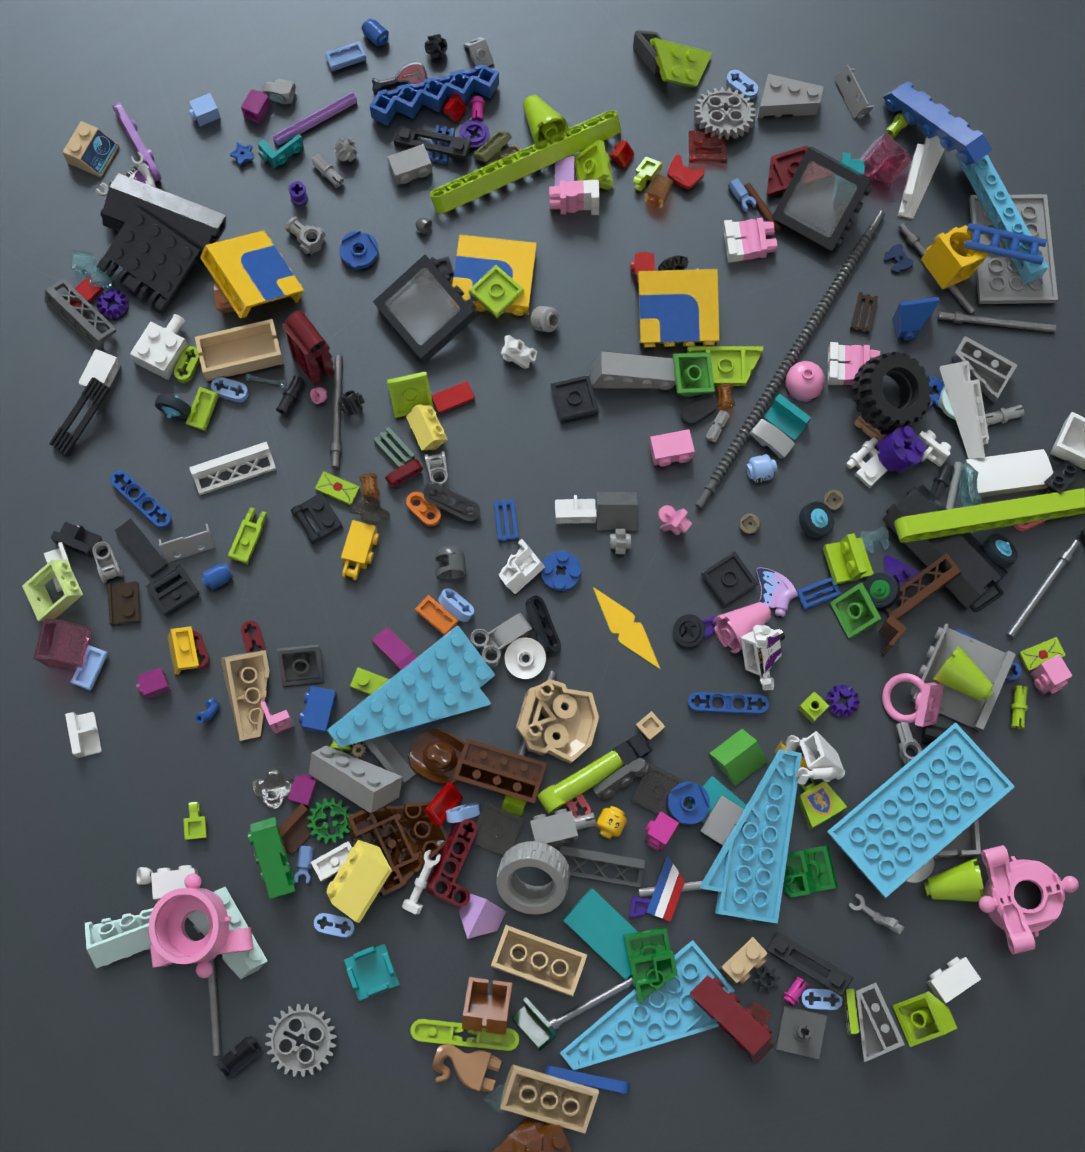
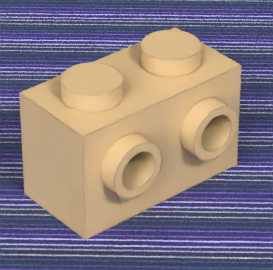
M752 937L719 970L733 985L738 982L743 984L751 976L748 972L754 966L758 969L766 962L764 957L768 953Z

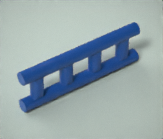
M968 223L967 231L973 232L971 241L965 240L964 248L1042 265L1044 257L1037 256L1039 246L1045 247L1047 239ZM981 234L992 236L991 246L979 243ZM1000 238L1012 240L1010 250L999 247ZM1019 242L1031 244L1030 254L1018 252Z

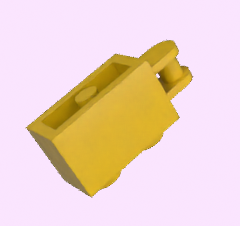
M352 520L341 555L342 563L345 564L342 577H352L356 581L360 568L366 569L367 565L372 563L374 556L372 548L373 545H377L379 540L376 526ZM349 566H355V570L350 569Z

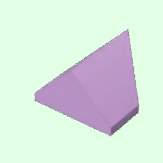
M470 893V901L459 910L467 939L497 931L507 911L487 899Z

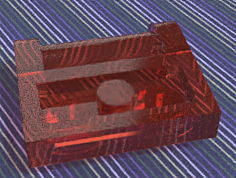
M688 131V163H694L695 161H721V163H727L726 137L722 136L719 139L717 134L711 137L712 132L705 134V131ZM695 152H720V154L695 153Z

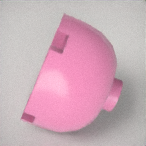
M801 361L793 365L785 378V387L790 393L789 395L803 402L811 401L820 396L825 385L823 370L817 364L810 361Z

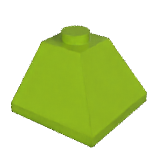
M929 991L892 1005L910 1047L958 1029L949 1008Z

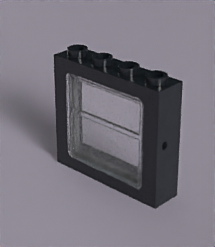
M812 146L808 147L771 218L833 251L836 247L840 248L845 239L842 236L845 230L849 231L853 225L852 217L854 214L860 212L864 204L861 202L864 195L868 196L871 192L873 179Z
M425 254L381 293L373 303L418 357L427 362L479 315L474 311L477 307L471 300L468 299L466 301L462 297L465 293L458 285L454 287L450 283L453 279L446 271L442 273L438 269L441 265L434 257L429 258Z

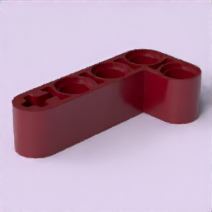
M472 819L455 822L440 854L441 860L436 864L427 884V892L430 896L453 907L465 906L470 901L469 891L456 884L455 881L477 833V824ZM455 843L460 846L458 854L453 850ZM447 862L451 865L450 873H446L444 868ZM438 882H440L443 887L441 893H438L436 891V884ZM457 891L461 894V900L458 903L454 898Z

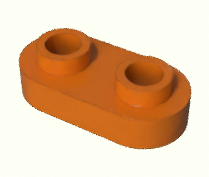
M412 492L408 495L406 499L407 508L424 525L433 527L440 522V510L435 505L427 502L424 494ZM419 501L420 505L414 506L413 503ZM429 515L435 516L432 520H429L427 517Z

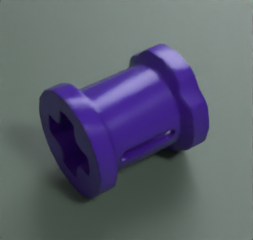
M295 181L289 185L288 190L292 203L297 206L304 205L308 200L305 185L300 181Z

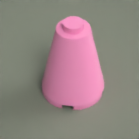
M758 602L718 615L713 620V623L716 622L717 625L714 627L715 634L725 648L729 646L732 648V653H737L742 650L741 637L753 631L755 625H765L771 618V610L768 605Z

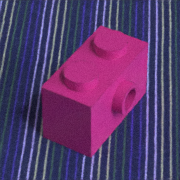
M660 812L656 820H651L645 829L648 832L645 840L648 841L647 845L656 851L658 849L663 851L679 822Z

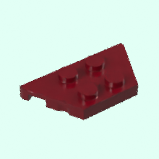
M807 145L771 156L767 198L786 191L808 149ZM812 162L799 188L836 177V174Z

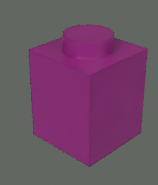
M251 89L241 106L243 117L260 124L271 106L269 97L263 91Z
M161 667L137 676L139 681L136 684L140 695H144L147 700L171 691L165 672Z
M307 774L295 776L288 796L290 803L296 805L302 803L306 808L310 809L318 787L314 777Z

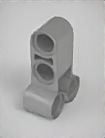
M519 613L488 633L483 629L474 630L471 634V643L478 652H482V658L488 666L495 668L500 663L501 653L513 641L527 637L533 629L522 613ZM477 637H483L485 642L477 644L474 640ZM493 653L497 658L489 661L486 659V655Z

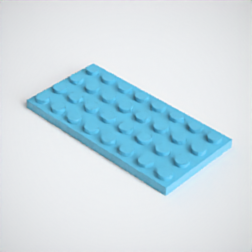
M955 722L828 830L827 833L880 894L886 898L1015 786Z

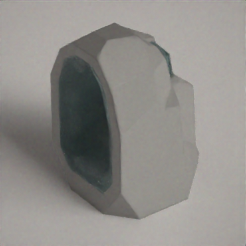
M277 79L265 83L262 91L267 94L271 101L291 104L295 96L296 85L292 81Z

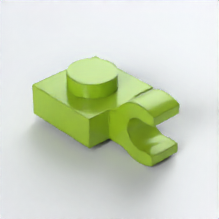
M649 157L643 159L635 170L637 176L633 179V183L637 184L635 186L636 190L643 191L647 180H654L663 168L662 162Z
M198 802L189 803L190 818H183L185 840L207 838L206 817H200V804Z

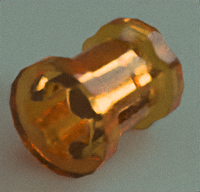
M720 384L716 387L719 397L718 408L727 409L735 406V401L732 397V384Z
M367 473L359 477L363 485V498H373L380 495L379 490H377V474Z

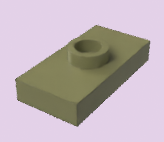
M501 130L497 131L485 144L474 152L475 159L486 162L493 155L498 154L501 148L512 139L511 134Z

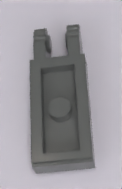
M638 758L593 787V790L601 801L609 799L620 788L629 786L636 777H644L645 774L649 773L650 767L644 759Z

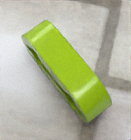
M186 347L174 368L175 378L180 383L191 381L197 370L200 356L196 347ZM194 353L195 358L192 357L189 361L188 355H192ZM186 368L187 375L184 374L181 377L179 372H184Z

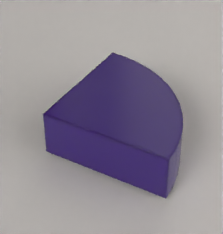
M716 616L701 619L706 628L705 638L701 642L708 639L714 632L716 622L713 623V620Z
M632 896L628 918H638L645 915L651 899Z

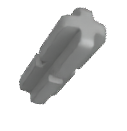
M720 410L713 421L714 425H711L706 434L708 441L713 443L717 441L722 431L721 428H724L729 418V414L726 411Z

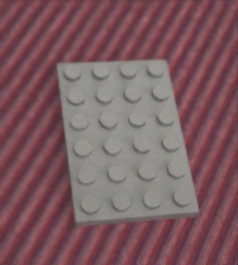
M1047 194L1010 195L1031 236L1047 239L1045 247L1039 246V250L1048 268L1043 277L1025 284L1011 258L987 253L989 256L976 270L978 303H1056L1058 301ZM971 195L969 198L971 223L994 228L978 196ZM981 234L979 243L991 246L992 236ZM1000 239L999 247L1006 249Z

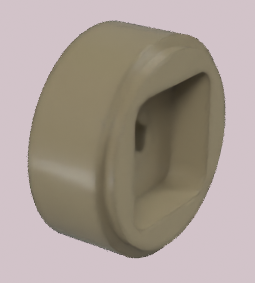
M830 490L824 496V504L831 510L840 509L845 501L844 495L838 490Z
M745 514L740 520V528L745 533L754 534L761 527L759 517L754 514Z

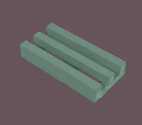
M389 427L386 428L385 432H381L379 437L374 438V442L398 468L415 458L412 451ZM388 435H389V436L400 446V448L408 455L407 458H406L405 455L394 445V443L387 437ZM383 439L403 460L401 463L381 442Z

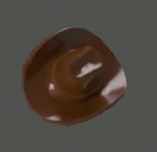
M428 729L418 735L411 744L408 755L410 767L417 774L433 782L443 785L449 782L455 784L459 780L453 779L465 743L449 732L439 729Z

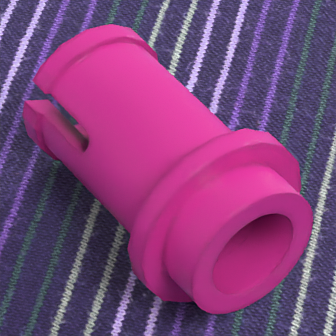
M474 96L470 101L472 106L471 120H478L479 118V121H483L485 101L481 96Z
M796 977L788 992H784L783 1000L791 1006L798 1004V999L808 986V983L806 981L803 983L802 978Z

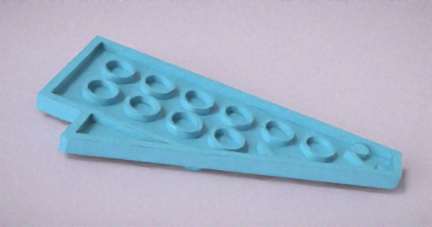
M456 626L326 731L339 747H344L488 706L491 702L480 687L493 678L495 674L461 628Z

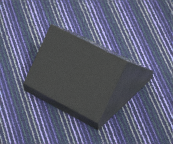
M637 30L634 33L633 48L655 75L660 72V68L655 59L658 56L655 46H651L650 39L662 38L657 32Z
M596 492V530L616 531V529H625V532H637V492Z
M319 645L277 649L283 686L324 682L322 651Z

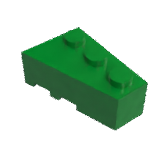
M276 817L250 824L249 842L255 846L256 852H254V857L257 865L260 864L262 870L260 875L263 883L266 884L269 898L294 892V874Z

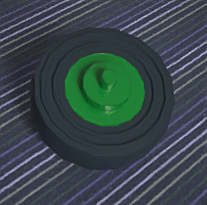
M875 573L868 577L864 583V587L877 609L889 608L899 598V584L888 573Z

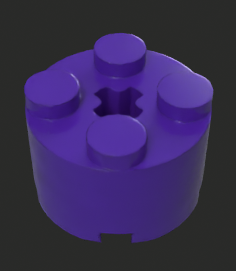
M910 426L895 429L881 438L877 444L880 452L877 454L879 461L891 472L902 473L919 463L926 451V445Z

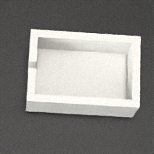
M1071 412L1065 420L1050 454L1065 461L1068 460L1084 470L1085 417Z

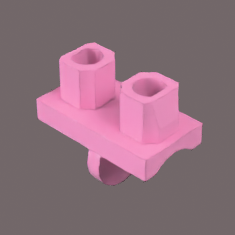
M666 505L658 511L659 519L666 523L660 527L664 532L671 530L675 535H679L681 532L685 533L692 525V522L685 517L688 512L684 508L675 511L673 507Z

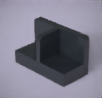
M68 522L64 523L60 533L54 531L50 537L55 544L58 545V543L62 542L64 548L91 559L93 557L92 550L94 545L102 539L100 535L85 530L82 525L78 524L76 526Z

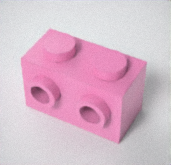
M689 429L650 437L649 446L654 466L659 465L663 467L670 465L671 462L679 461L680 463H685L693 459L695 451Z
M1060 655L1045 661L1031 672L1036 688L1042 691L1043 694L1058 692L1069 684L1067 680L1072 677L1071 672Z

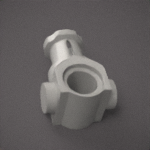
M292 217L285 227L287 232H291L297 237V241L301 243L299 247L305 254L310 253L312 255L322 248L326 234L320 227L304 226L297 217ZM311 239H316L315 242H309Z

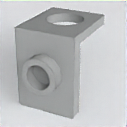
M479 37L463 44L464 47L469 48L475 66L494 64L485 38Z

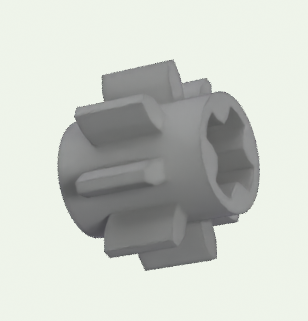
M340 138L335 143L334 149L336 150L334 153L340 161L344 162L348 159L351 162L358 153L356 151L357 145L352 139L347 138L343 140V138Z
M616 529L615 534H610V549H615V554H625L626 549H631V534H626L625 529Z

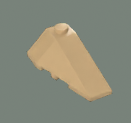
M266 650L221 658L224 680L239 741L260 737L264 715L261 702L265 701L267 680L269 678Z

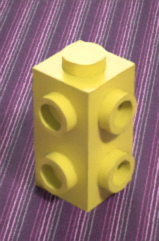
M416 405L406 416L422 451L436 450L448 440L432 405Z

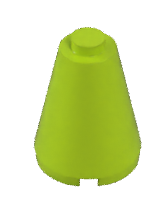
M528 96L523 102V109L535 143L568 129L569 126L566 119L539 96Z
M959 646L933 678L936 682L978 701L982 699L987 701L994 692L991 689L993 684Z
M977 858L928 878V883H924L927 896L931 895L934 900L979 902L985 896Z

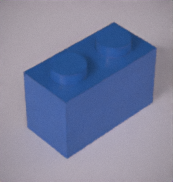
M311 686L310 692L306 691L304 703L306 704L305 712L301 711L299 723L303 730L328 735L326 730L330 728L337 699L336 691Z

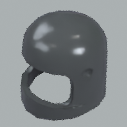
M444 546L437 551L435 560L440 562L442 567L435 571L436 579H458L466 575L465 555L459 547Z

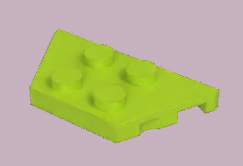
M658 38L650 39V44L655 46L658 55L655 59L660 68L662 80L691 88L696 87L712 56V52Z
M763 346L687 347V353H710L714 386H746L763 352Z

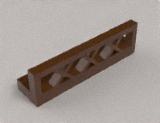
M948 553L900 587V593L903 592L902 597L899 596L898 598L902 599L901 606L894 611L890 607L886 608L889 616L892 615L897 620L901 619L962 573ZM947 559L952 568L945 573H939V564ZM936 567V572H931ZM935 574L932 583L928 586L922 585L924 575ZM909 586L918 587L916 595L912 598L905 597L906 589Z

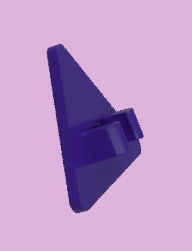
M889 555L884 556L885 573L893 576L897 580L899 587L920 573V571Z

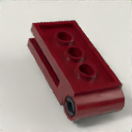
M299 310L292 313L287 318L286 323L282 325L292 358L312 384L317 386L321 383L319 376L321 372L318 367H320L327 378L334 374L332 367L334 363L329 352L330 347L303 311Z

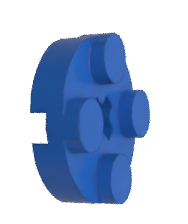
M353 231L343 237L339 247L340 257L352 270L367 268L378 259V244L371 234ZM359 247L364 249L362 250V253H355V248Z
M560 550L549 554L543 560L545 568L541 571V578L549 589L565 592L573 589L578 584L581 576V565L573 554L568 553L566 550ZM558 567L565 568L564 576L556 574Z
M683 782L676 785L667 796L668 812L679 824L692 825L700 822L705 818L710 807V798L707 791L702 786L693 782ZM686 797L688 800H693L692 809L684 807L683 803Z

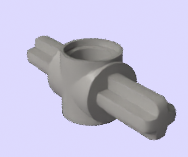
M901 722L896 725L901 741L898 744L900 749L899 757L904 762V765H906L914 758L907 755L906 748L913 749L915 756L922 751V748L916 739L913 740L908 722Z

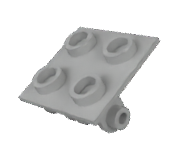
M721 796L700 832L723 846L744 809Z

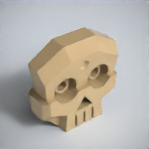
M551 679L541 685L530 688L525 694L515 728L524 739L528 751L541 756L548 753L569 764L577 759L592 745L599 720L593 694L591 692L567 689L566 684ZM561 704H566L567 710H562ZM541 712L545 719L538 721ZM553 733L559 735V740L553 739Z

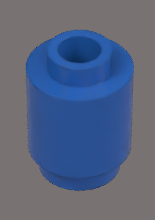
M369 18L363 23L361 30L376 46L387 43L389 32L378 21Z
M219 563L202 572L204 576L201 579L206 588L211 587L214 590L229 582V579L233 576L226 563L221 565Z

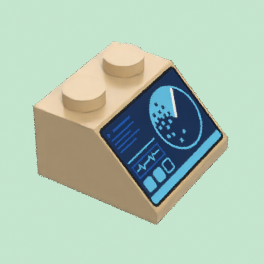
M80 121L64 148L63 154L68 164L102 178L119 149V145L97 127Z

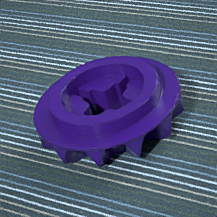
M470 120L461 126L459 137L470 139L472 142L470 147L475 149L487 142L489 129L482 121ZM478 130V137L475 136L471 139L470 133L474 134Z
M110 288L106 292L102 291V295L97 297V309L106 318H118L128 308V299L125 293L119 289L113 290ZM115 298V302L117 304H112L111 307H109V304L106 301H112Z
M844 684L834 686L826 697V703L829 705L828 709L838 717L853 715L860 703L858 693L852 687ZM839 695H842L843 698L850 697L846 702L847 707L843 703L836 704L840 699Z

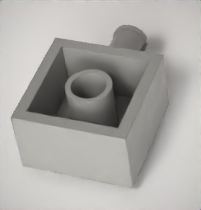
M566 809L557 810L554 812L555 815L546 817V814L533 817L534 820L530 821L533 841L545 843L552 847L575 843L578 839V830L596 826L593 813L574 817L572 811L567 812Z

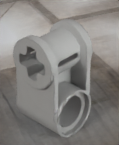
M441 451V454L430 456L425 454L430 482H435L436 478L441 477L444 480L436 483L448 488L449 480L445 452Z
M106 542L95 544L92 551L103 584L117 576L123 577L115 552ZM104 549H107L108 554L104 557H100V552Z

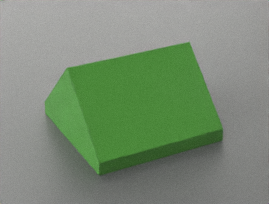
M710 353L673 354L677 394L692 397L715 392Z
M863 583L856 585L830 602L848 638L876 627L881 620Z
M743 729L709 753L734 787L768 762L758 741Z

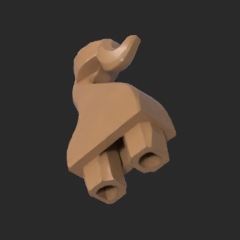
M443 1044L438 1046L432 1069L441 1073L442 1076H438L435 1080L436 1082H444L451 1077V1069L444 1064L445 1058H450L457 1076L466 1087L479 1092L480 1090L493 1092L496 1081L486 1078L485 1074L487 1068L499 1072L502 1060L492 1056V1053L483 1050L465 1053L453 1045Z

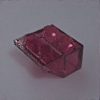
M886 132L874 141L859 160L864 161L865 176L878 183L891 186L913 158Z
M43 619L33 659L47 667H82L92 628L64 620Z

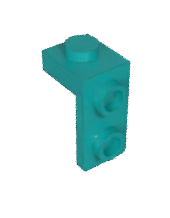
M298 134L276 152L263 139L258 143V154L264 162L268 161L276 168L278 165L284 164L291 155L298 153L304 146L302 137Z

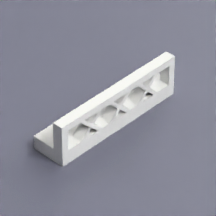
M267 442L189 467L199 495L276 470ZM268 457L270 466L264 468L257 466L260 459ZM246 464L251 469L247 474L243 475L238 470L240 466ZM228 471L232 475L229 480L223 481L218 479L221 472ZM208 477L213 480L210 486L201 488L200 479Z

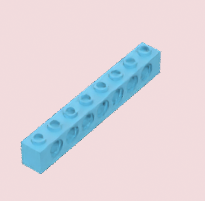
M957 152L956 157L994 228L1031 236L988 155H985L976 163L966 166L960 160L959 153ZM1000 238L1005 248L1010 250L1012 240ZM1019 242L1018 252L1030 254L1031 244ZM1038 249L1037 256H1042L1040 250ZM1011 258L1025 284L1043 277L1048 268L1044 259L1041 265Z

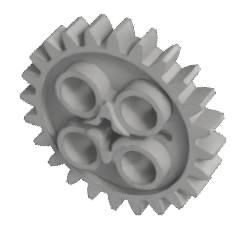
M721 87V90L718 91L714 88L713 93L707 90L706 95L701 94V99H697L694 118H696V124H700L699 129L705 128V134L712 132L711 137L717 134L719 139L725 136L727 140L732 135L736 139L737 134L743 136L744 132L748 133L749 128L753 127L756 116L754 103H750V97L744 98L745 93L739 95L738 90L731 92L729 87L725 91Z
M297 1004L296 1011H294L291 1006H288L289 1013L286 1014L281 1010L282 1018L274 1017L277 1024L269 1025L273 1032L266 1034L267 1037L271 1038V1041L265 1043V1045L271 1046L272 1049L267 1054H274L275 1057L271 1060V1063L278 1061L277 1069L280 1070L285 1067L284 1074H288L293 1070V1077H296L298 1072L301 1071L302 1077H306V1071L309 1070L310 1074L314 1075L315 1067L322 1071L321 1063L329 1064L326 1058L327 1055L334 1056L330 1048L337 1047V1045L331 1043L337 1036L331 1035V1032L336 1028L335 1026H328L331 1018L323 1019L326 1014L324 1011L319 1015L317 1014L318 1007H314L310 1011V1005L306 1004L304 1010H302L301 1005ZM298 1019L301 1021L302 1027L299 1031L293 1032L291 1023ZM318 1028L322 1033L321 1038L318 1041H313L310 1034L312 1030ZM287 1031L298 1037H302L304 1034V1039L318 1045L319 1049H313L305 1044H301L299 1047V1042L285 1036L284 1032ZM285 1040H290L292 1049L284 1053L281 1045ZM305 1049H309L312 1052V1058L308 1062H304L301 1059V1053Z

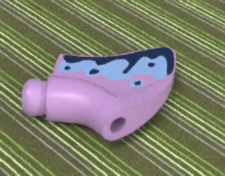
M762 567L757 568V576L761 586L759 602L775 609L777 617H784L790 601L798 597L793 584L776 571Z

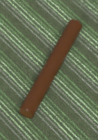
M750 183L744 185L749 192V196L756 200V206L768 222L774 223V230L778 232L782 227L777 220L771 218L773 214Z

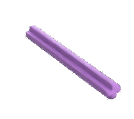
M349 93L273 135L275 144L279 146L357 103L355 94Z

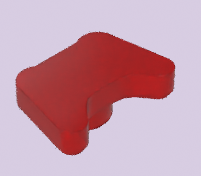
M678 154L674 156L667 171V177L674 181L676 185L685 189H691L705 174L703 169L691 170L684 166L681 156Z

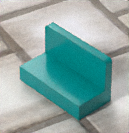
M779 394L763 419L781 430L792 441H795L807 427L811 417Z

